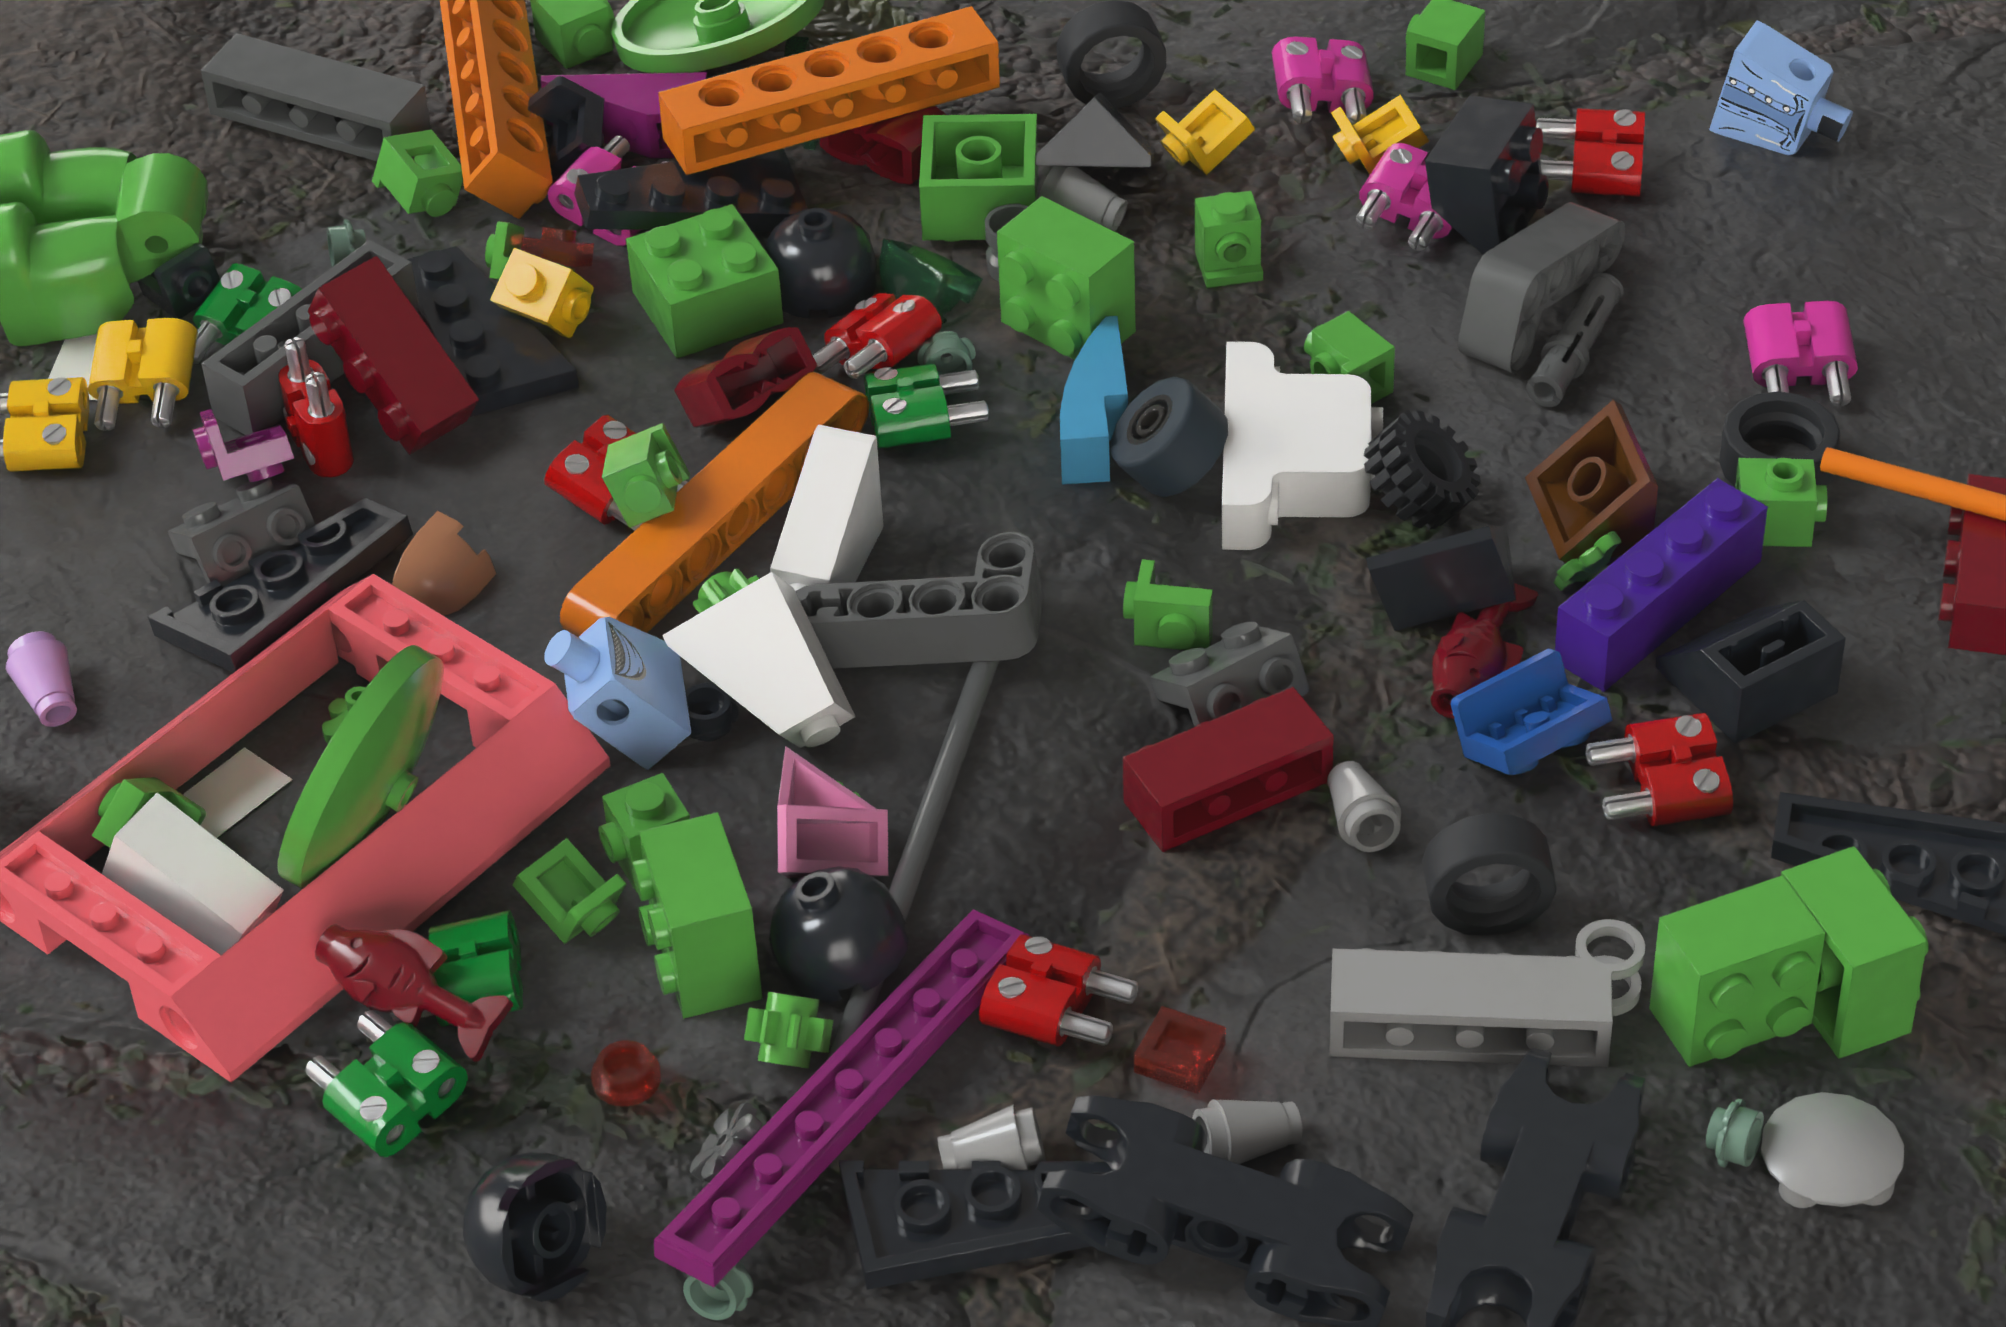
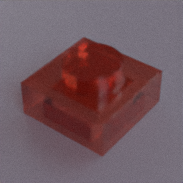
M542 227L541 237H522L521 250L565 266H592L594 243L576 241L577 230Z
M1161 1006L1134 1054V1073L1199 1094L1226 1045V1027Z

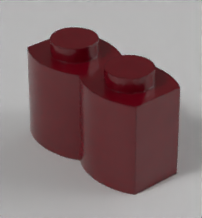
M937 106L928 107L819 138L820 147L831 156L853 165H867L872 171L882 177L900 184H913L920 177L923 115L946 114Z
M787 327L737 344L723 359L702 365L690 371L680 380L674 391L693 427H709L749 415L761 407L769 395L790 390L805 375L814 372L817 363L799 328Z

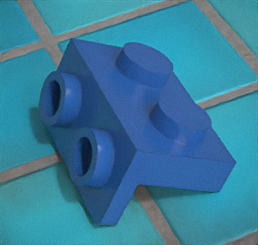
M1546 649L1455 696L1451 700V708L1464 757L1508 775L1521 774L1532 770L1538 765L1539 759L1562 747H1571L1586 741L1590 736V732L1613 721L1607 697L1568 684L1561 654L1553 649Z

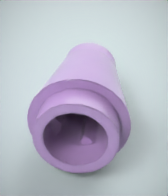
M43 631L31 632L16 639L10 645L7 652L6 671L43 725L56 727L69 722L76 715L77 707L75 705L66 646L56 640L52 634Z

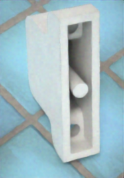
M1227 342L1224 415L1228 419V436L1223 449L1222 550H1253L1263 546L1271 537L1272 525H1278L1279 517L1348 518L1365 512L1370 504L1371 484L1369 481L1375 475L1365 471L1364 463L1369 459L1364 457V451L1369 446L1368 443L1383 431V407H1371V387L1368 382L1359 376L1350 374L1280 373V366H1274V355L1267 346L1257 342Z

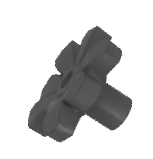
M745 1102L740 1104L735 1112L729 1108L725 1110L714 1122V1129L718 1134H710L707 1137L700 1153L691 1163L690 1173L701 1181L706 1180L710 1182L760 1130L762 1122L755 1117L757 1109L750 1103Z

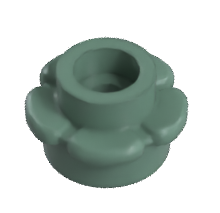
M347 219L343 220V225L327 227V243L331 267L366 243L364 230H353L352 224Z
M943 331L936 333L929 342L926 341L920 346L917 359L920 365L935 364L938 375L972 370V359L975 358L976 352L973 343L968 338H959L958 334L953 331ZM946 353L951 354V356L949 357H941L943 354Z
M1743 1099L1731 1102L1727 1109L1721 1107L1715 1109L1707 1129L1706 1147L1715 1150L1719 1166L1726 1168L1728 1162L1748 1167L1752 1163L1762 1137L1764 1126L1763 1112L1747 1108L1746 1102Z
M741 1261L714 1288L686 1274L687 1279L683 1286L684 1296L691 1308L701 1316L711 1320H724L731 1317L735 1311H742L747 1306V1298L753 1294L754 1289L752 1278Z

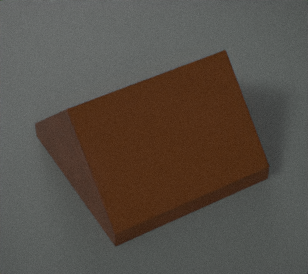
M1614 399L1525 477L1558 558L1564 563L1571 559H1579V556L1593 547L1599 538L1611 531H1615L1622 542L1612 553L1611 557L1623 555L1654 530L1658 484L1622 405Z

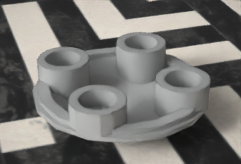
M1820 1092L1795 1097L1773 1112L1762 1131L1761 1154L1770 1174L1779 1182L1778 1191L1781 1198L1794 1207L1808 1208L1815 1204L1839 1207L1861 1203L1871 1206L1881 1205L1891 1198L1895 1181L1903 1170L1904 1143L1895 1124L1877 1107L1850 1095Z

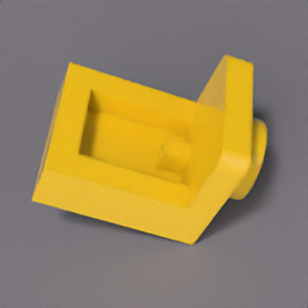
M1215 89L1179 123L1165 111H1162L1155 118L1166 134L1160 141L1165 150L1180 165L1184 166L1190 160L1206 175L1255 130L1249 118Z
M1401 95L1352 125L1341 107L1331 112L1341 129L1340 132L1332 136L1350 165L1360 159L1369 174L1372 173L1387 148L1392 144L1404 143L1420 148L1429 142Z
M514 248L490 301L500 308L547 325L559 335L571 338L577 326L588 315L594 287L572 269Z

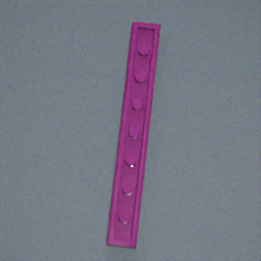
M973 909L654 1239V1257L714 1288L981 1004L984 990L1000 964L1006 966L1007 952L1021 934L1030 935Z

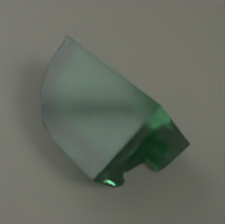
M883 238L879 265L881 284L885 293L894 294L896 300L903 294L918 295L926 298L937 309L942 324L947 322L943 315L951 311L960 300L969 304L974 298L983 280L980 276L952 260L924 248Z

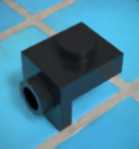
M563 76L556 77L530 97L528 102V110L553 123L550 167L560 174H563L588 148H602L604 144L602 126L605 98Z
M196 243L166 263H163L153 273L137 282L142 294L174 318L180 319L204 303L220 281V277L208 249L202 244Z

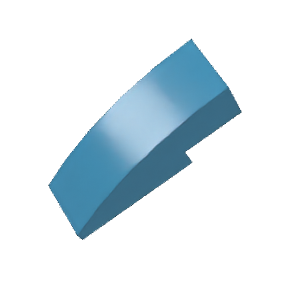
M1117 316L1105 317L1088 337L1073 363L1064 387L1060 409L1062 485L1110 481L1109 440L1112 438L1118 420L1128 406V391Z

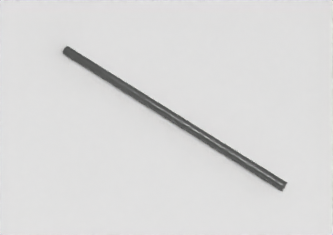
M1000 660L972 662L890 885L889 892L896 901L905 922ZM885 979L878 986L866 992H863L860 984L853 986L827 1060L873 1013Z

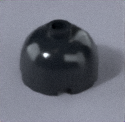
M812 208L784 218L771 232L764 249L779 270L782 311L796 317L810 318L809 309H828L829 317L842 316L855 310V306L859 302L868 300L874 294L877 261L869 234L852 216L833 209Z
M837 866L817 870L800 878L782 894L773 909L769 941L773 956L789 989L802 997L832 1002L842 1000L838 990L860 984L863 992H866L878 986L897 969L908 950L909 938L905 932L906 923L903 915L886 886L858 868Z
M530 1152L504 1159L483 1174L471 1191L464 1212L463 1238L470 1259L490 1283L502 1290L544 1302L563 1297L584 1280L590 1270L576 1268L586 1259L590 1246L601 1249L606 1233L607 1205L601 1183L592 1172L582 1170L577 1164L578 1162L550 1153Z

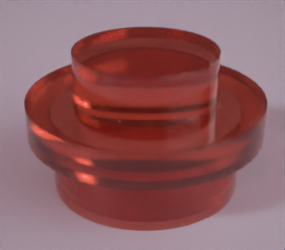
M631 1040L617 1041L609 1044L599 1053L591 1071L592 1086L596 1095L608 1104L615 1106L636 1105L649 1099L659 1088L661 1083L660 1065L656 1057L643 1044Z

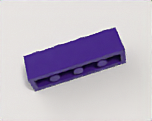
M1719 478L1714 480L1558 607L1555 650L1560 652L1564 668L1605 692L1761 562L1768 506Z

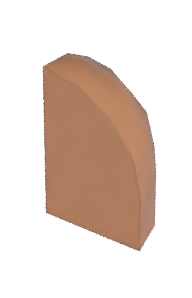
M437 510L416 533L404 550L394 573L392 585L445 616L459 611L472 601L496 575L490 555L485 549L476 555L471 546L458 535L464 526L457 520Z

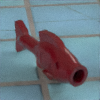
M1514 583L1516 600L1482 608L1476 620L1463 612L1457 614L1451 631L1441 638L1433 655L1432 681L1434 691L1431 695V704L1436 712L1444 717L1454 719L1451 700L1455 696L1520 663L1524 651L1523 647L1503 641L1499 630L1508 612L1522 611L1535 604L1538 597L1537 591Z
M335 924L325 930L316 946V960L329 967L336 981L353 1000L365 1005L370 1010L394 1013L402 1022L410 1023L414 1027L417 1026L424 1010L458 1027V1038L466 1055L474 1062L481 1060L493 1031L513 1007L512 1001L504 995L483 997L470 1003L438 986L434 973L446 961V953L423 936L409 930L390 929L379 932L347 930Z

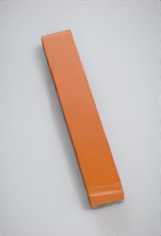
M810 372L805 375L677 492L674 511L642 523L569 591L560 611L562 628L579 637L600 618L611 617L648 633L794 496L805 458L818 424L861 432L869 413L868 397L817 372Z

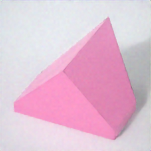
M785 746L777 805L778 873L786 878H800L817 870L841 866L858 868L871 877L888 876V810L876 809Z

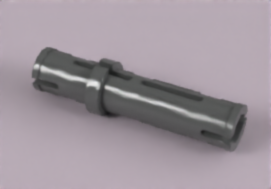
M1608 273L1592 275L1559 333L1546 341L1541 351L1542 361L1526 385L1527 393L1535 403L1544 407L1557 406L1563 399L1572 379L1579 377L1585 371L1590 360L1589 350L1601 333L1615 305L1618 304L1619 299L1621 300L1624 294L1620 281ZM1588 317L1589 320H1588V322L1586 323V325L1584 326L1583 323H1584L1585 319ZM1579 334V337L1577 338L1575 344H1572V342L1575 339V336ZM1565 353H1567L1568 355L1565 361L1562 362V358L1564 357Z

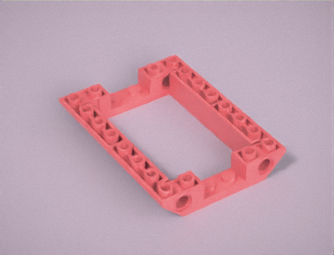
M372 574L338 592L0 852V922L46 954H50L66 940L83 950L129 983L139 1019L232 1083L343 990L329 967L317 961L315 957L317 943L326 929L336 924L347 930L379 932L401 929L413 932L611 766L610 759L591 731L573 718L568 709V701L556 683L377 575ZM417 645L443 661L444 676L440 694L467 710L472 742L476 748L405 805L400 812L395 813L222 955L84 862L105 845L92 837V834L101 820V817L98 815L99 806L105 795L114 785L122 783L123 779L156 777L174 790L178 789L339 663L338 656L354 665L356 673L371 682L377 673L397 653L408 646Z

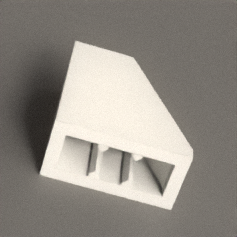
M819 424L815 429L770 567L772 573L792 586L795 591L815 584L856 582L884 527L877 436Z
M772 572L662 635L669 648L777 734L800 748L804 746L815 747L830 741L839 734V726L855 718V714L794 588Z
M158 792L116 833L102 875L220 955L274 913L284 891Z

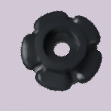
M714 683L696 684L685 691L691 726L689 738L710 742L727 735L731 731V723H735L739 718V709L736 703L731 700L730 695Z

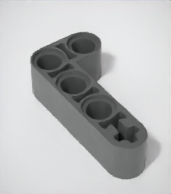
M1568 202L1487 251L1478 262L1470 282L1458 339L1459 352L1509 373H1518L1526 364L1532 352L1541 312L1586 284L1592 275L1603 273L1613 265L1623 245L1626 231L1625 223L1576 203Z
M1018 532L999 533L988 538L978 551L974 576L815 584L795 591L832 669L1016 659L1029 653L1036 645L1044 599L1033 542L1028 536Z

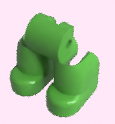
M34 130L0 134V322L9 342L15 346H29L97 334L100 325L105 322L121 321L134 304L135 297L129 283L139 281L150 275L163 263H166L194 244H202V221L206 214L209 193L207 180L201 170L187 159L170 153H152L137 159L136 155L132 152L108 147L50 151L45 139Z

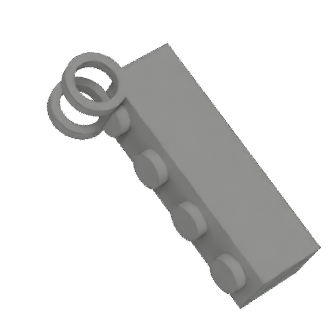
M1603 919L1589 923L1581 929L1576 938L1575 956L1566 957L1513 955L1509 953L1477 954L1442 951H1392L1370 948H1332L1329 1057L1520 1064L1533 1047L1552 1053L1549 1065L1608 1067L1613 1016L1630 1011L1640 999L1642 982L1638 970L1644 962L1645 941L1641 933L1630 924L1614 919ZM1613 936L1626 941L1632 947L1633 954L1627 960L1607 955L1592 957L1587 950V946L1596 938ZM1624 979L1630 987L1629 991L1620 998L1612 999V980Z

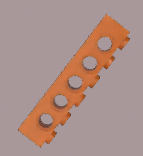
M440 0L464 190L520 219L534 203H540L547 196L548 190L553 183L543 118L528 110L529 98L536 94L539 88L525 0Z
M970 6L660 91L658 96L663 139L685 174L689 175L1000 88L999 44L974 8Z

